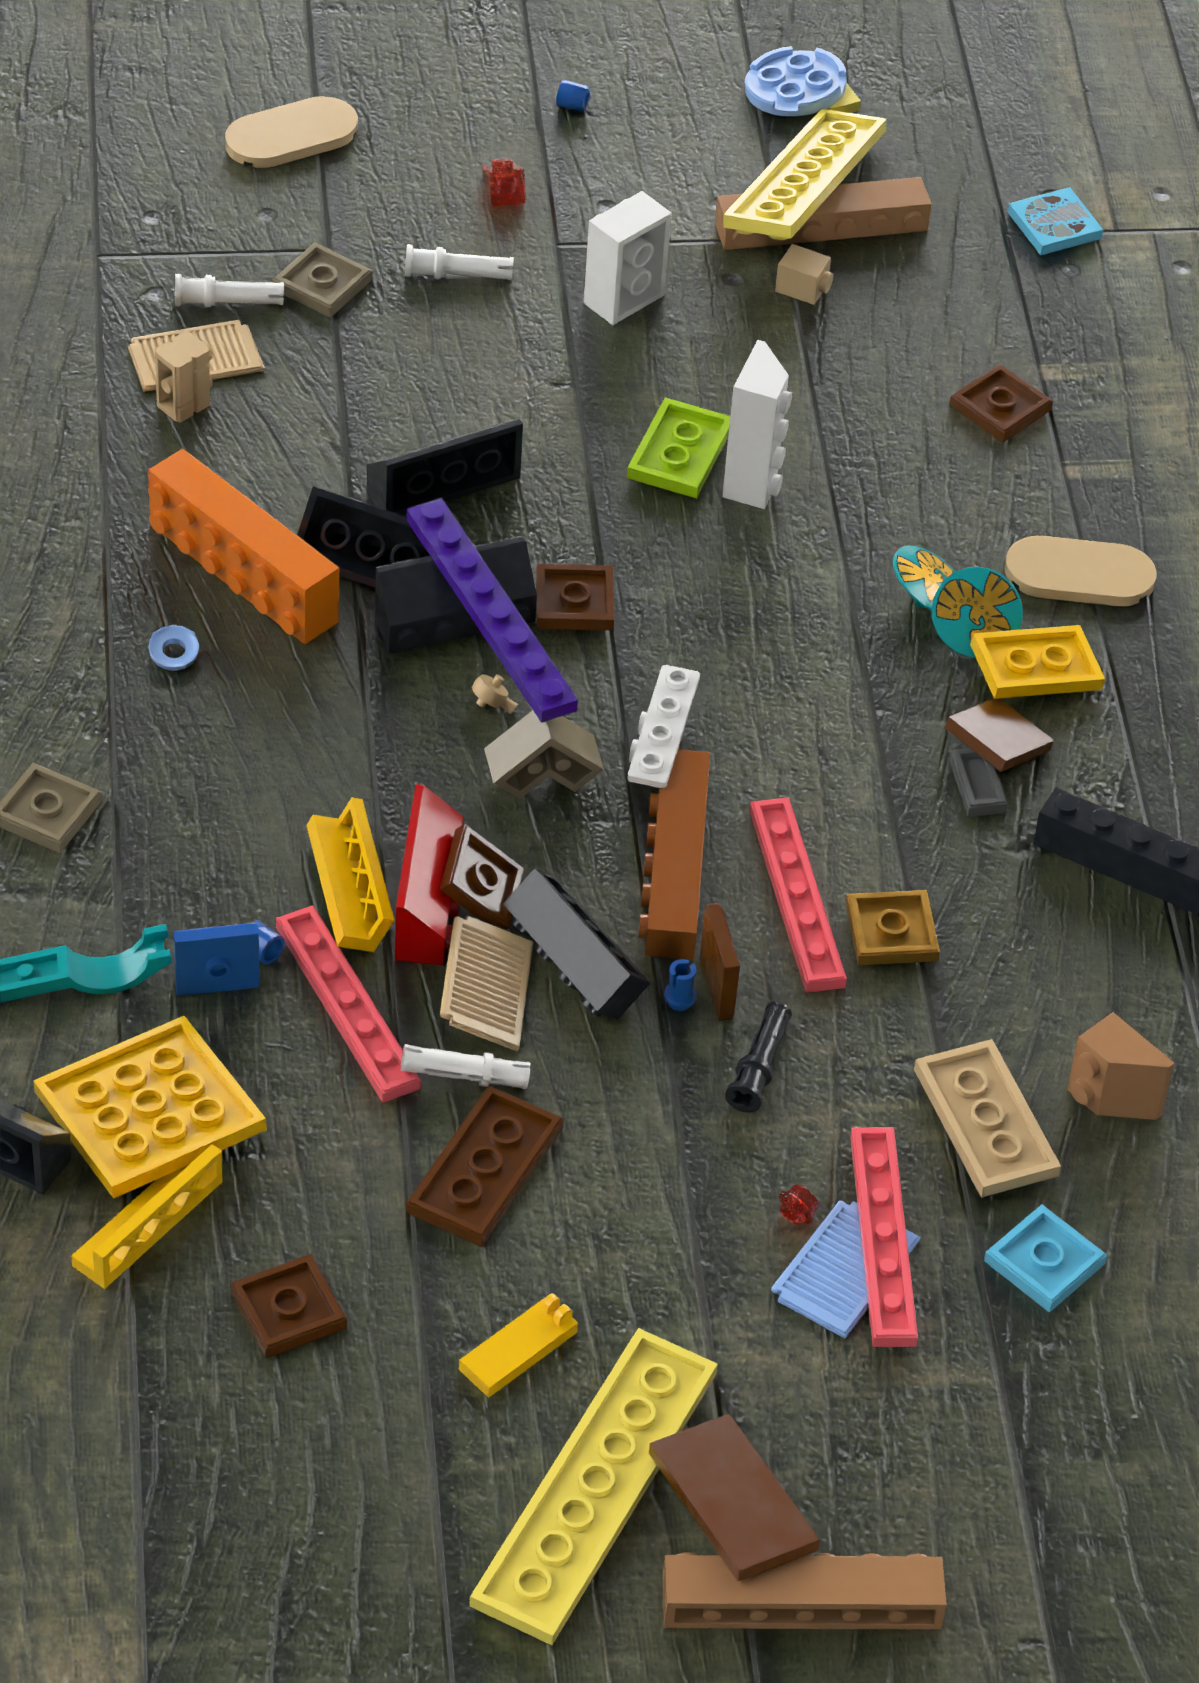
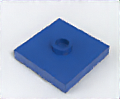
M257 923L173 931L175 988L177 996L260 987L259 930Z

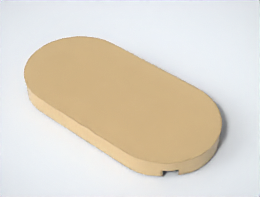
M325 96L312 97L235 120L226 130L225 147L228 155L238 163L244 165V161L252 163V167L256 168L274 167L347 145L353 139V134L357 133L358 116L355 109L343 100Z
M1030 536L1018 540L1009 548L1005 561V575L1011 583L1014 581L1019 585V590L1027 595L1045 599L1110 606H1131L1139 603L1140 598L1145 596L1147 598L1153 592L1157 575L1152 560L1145 553L1134 547L1116 543L1050 536Z

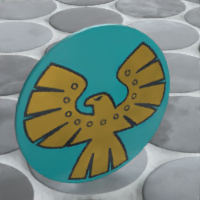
M903 546L893 556V568L903 588L914 598L918 608H927L932 611V603L937 589L955 570L936 554L917 546Z
M968 567L954 572L941 583L933 599L932 620L938 636L945 645L963 656L976 658L970 646L973 633L1020 630L1022 624L1023 608L1016 588L1005 576L989 568Z

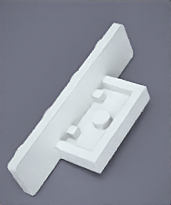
M669 665L661 667L648 711H642L638 725L639 740L633 739L629 754L631 765L627 778L629 782L666 788L700 680V673L698 671Z

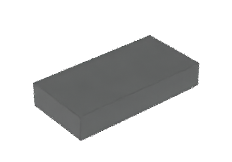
M971 748L950 750L949 762L967 817L1006 813L1008 804L996 768Z

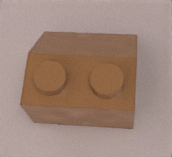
M1112 1012L1078 1037L1067 1090L1077 1102L1087 1106L1096 1115L1157 1120L1163 1113L1174 1062Z

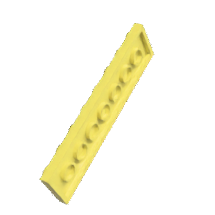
M821 109L724 213L723 228L735 229L736 232L745 235L753 233L769 235L774 240L791 239L886 132V119Z
M638 1328L470 1596V1607L545 1643L553 1645L659 1470V1467L649 1455L650 1443L681 1432L716 1376L718 1364Z

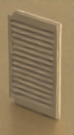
M240 320L134 337L131 339L132 344L128 346L143 392L156 390L155 348L167 341L172 342V338L183 332H190L199 340L206 342L210 347L212 359L209 361L212 380L265 371L250 329L246 324L241 325Z
M468 915L465 919L455 917L440 1017L450 1020L449 1025L518 1052L533 941Z

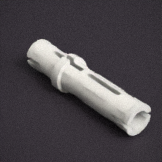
M405 1044L401 1059V1071L479 1082V1085L483 1087L495 1084L527 1089L530 1076V1062L494 1058L492 1053H484L483 1056L469 1055Z

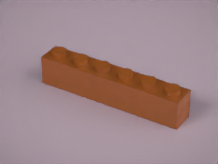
M678 749L666 788H659V793H651L649 817H657L656 823L648 822L646 846L654 847V853H646L644 877L652 878L651 884L643 883L641 907L649 908V914H640L638 938L646 939V956L694 960L710 752Z

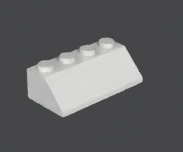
M757 340L733 387L722 495L724 498L765 509L771 495L776 497L781 488L783 476L778 474V469L781 468L786 453V448L781 447V442L784 441L789 426V420L784 419V414L788 412L792 400V392L787 391L789 375L765 341Z

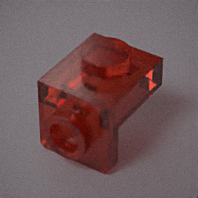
M512 158L493 159L492 165L482 166L483 180L490 186V201L494 207L526 203L523 167L518 163H513Z

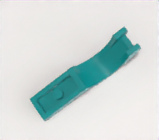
M163 924L144 928L142 937L132 948L112 956L87 957L73 952L64 945L0 959V1003L67 988H74L80 992L98 995L118 993L135 987L172 963L170 949L165 950L164 940L169 937L167 925Z

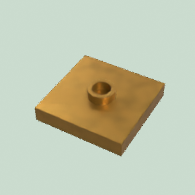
M927 890L847 894L846 909L857 965L939 961L940 949Z

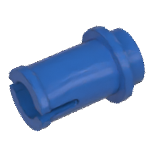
M685 959L676 960L670 965V980L664 991L665 1001L672 1009L677 1011H684L690 1008L695 1003L697 992L694 988L696 967L692 964L689 968L690 961Z

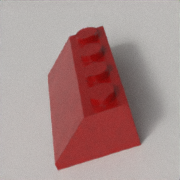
M419 784L415 785L396 903L395 961L444 966L446 949H450L453 925H450L451 918L459 917L460 904L440 890L454 832L455 829L463 825V816L426 786Z

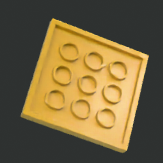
M185 1016L33 1080L34 1090L38 1098L56 1122L65 1131L70 1133V1141L113 1199L188 1166L211 1144L220 1150H224L267 1130L264 1115Z

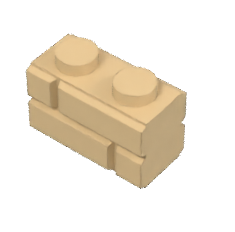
M183 332L172 338V342L167 341L155 348L157 407L174 421L180 423L193 416V412L198 413L210 406V388L213 386L209 361L212 359V351L206 342L199 340L190 332Z

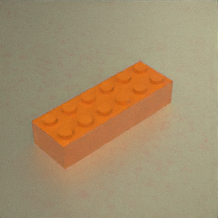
M183 448L148 469L149 521L152 528L158 534H163L175 543L181 552L193 557L202 564L208 573L216 575L234 593L243 596L261 614L269 616L287 634L293 635L303 644H307L339 623V567Z

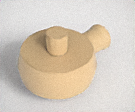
M482 674L475 680L472 686L473 692L479 698L476 703L482 708L486 704L495 708L501 706L511 714L518 705L508 698V691L502 685L504 679L498 674L494 678Z

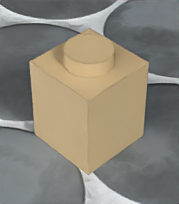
M792 244L778 264L775 292L815 305L822 292L827 293L832 285L833 273L829 272L831 257Z

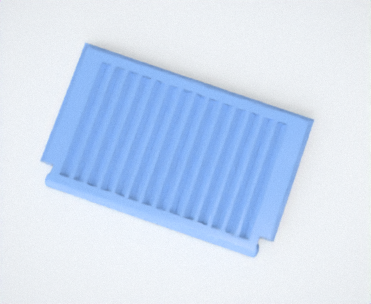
M838 1201L771 1288L773 1293L779 1295V1303L846 1339L868 1309L858 1205L855 1201L850 1205L843 1201ZM906 1230L908 1254H910L921 1237Z

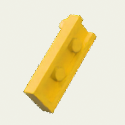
M554 1293L549 1294L459 1360V1370L488 1398L577 1333L578 1322L572 1317L573 1311L566 1304L560 1306L561 1300Z

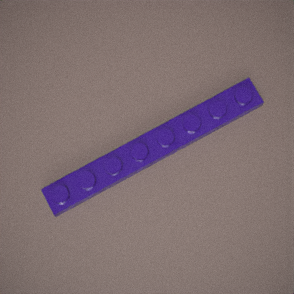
M443 499L408 508L407 522L540 722L576 712L578 709V699Z

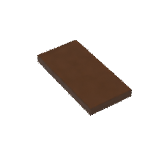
M489 1085L407 1201L406 1213L482 1247L562 1130L564 1118Z
M730 1414L650 1443L649 1455L737 1581L819 1550L820 1539Z

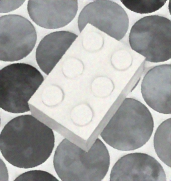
M643 191L623 200L620 204L589 220L584 304L612 325L665 295L672 213Z

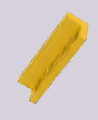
M351 797L338 819L312 815L306 826L337 947L374 952L394 922V916L363 799Z
M211 1144L188 1166L155 1180L71 1256L72 1266L103 1289L107 1288L222 1183V1151Z

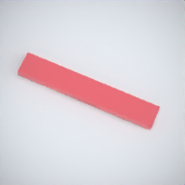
M789 797L750 802L749 812L805 993L846 988V974Z
M314 905L276 918L278 932L284 938L287 947L382 1103L420 1090L421 1079L418 1074L401 1071L402 1048L343 952L337 947L335 939Z
M894 1127L851 1128L850 1140L873 1347H917L918 1332Z

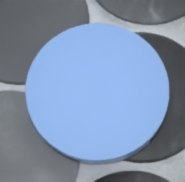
M792 46L772 50L757 58L751 63L750 70L744 81L745 92L749 101L758 109L779 116H804L817 113L821 109H827L843 96L847 86L846 69L838 57L819 48H816L815 52L793 51Z

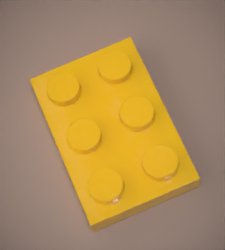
M1080 625L973 633L970 646L994 699L1096 691L1103 688L1105 677Z

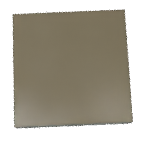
M314 242L273 278L272 283L284 282L285 296L331 318L372 281L373 270Z
M33 762L1 800L0 828L61 853L102 802V791Z

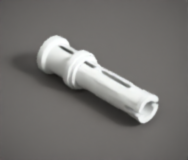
M407 244L405 277H410L411 274L415 273L434 275L435 279L444 278V274L508 279L512 281L513 270L499 269L498 267L512 268L514 258L446 253V249H443V247H437L436 250L415 249L413 245Z
M175 274V306H181L182 303H202L205 307L215 306V302L283 305L284 282L217 281L212 275H206L205 278H184L181 274Z

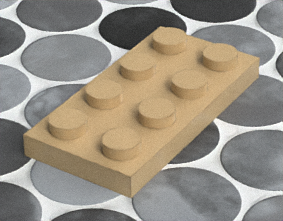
M993 1039L915 1060L914 1071L981 1198L1059 1176L1061 1165Z

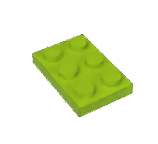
M665 397L627 467V478L697 499L728 439L730 416Z

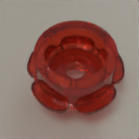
M795 1184L787 1192L782 1191L779 1194L780 1212L788 1221L793 1224H799L801 1221L805 1224L813 1222V1216L819 1209V1203L808 1189Z

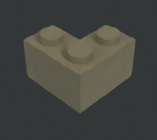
M533 710L484 748L493 783L519 799L548 777L576 792L604 770L593 734L563 716L541 723Z

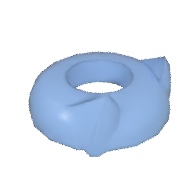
M170 625L152 633L148 649L151 659L157 666L165 670L177 671L193 664L198 656L199 642L194 631L183 626ZM169 644H179L185 649V653L178 658H170L163 653V650Z

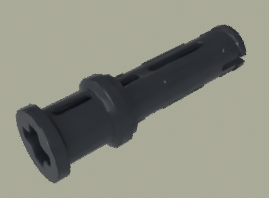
M773 1001L767 1004L749 1053L738 1061L735 1068L736 1079L728 1085L725 1092V1099L728 1104L741 1112H755L760 1108L763 1101L761 1092L764 1086L768 1085L772 1079V1060L783 1037L786 1025L792 1016L791 1009L785 1012L787 1005L782 1002Z

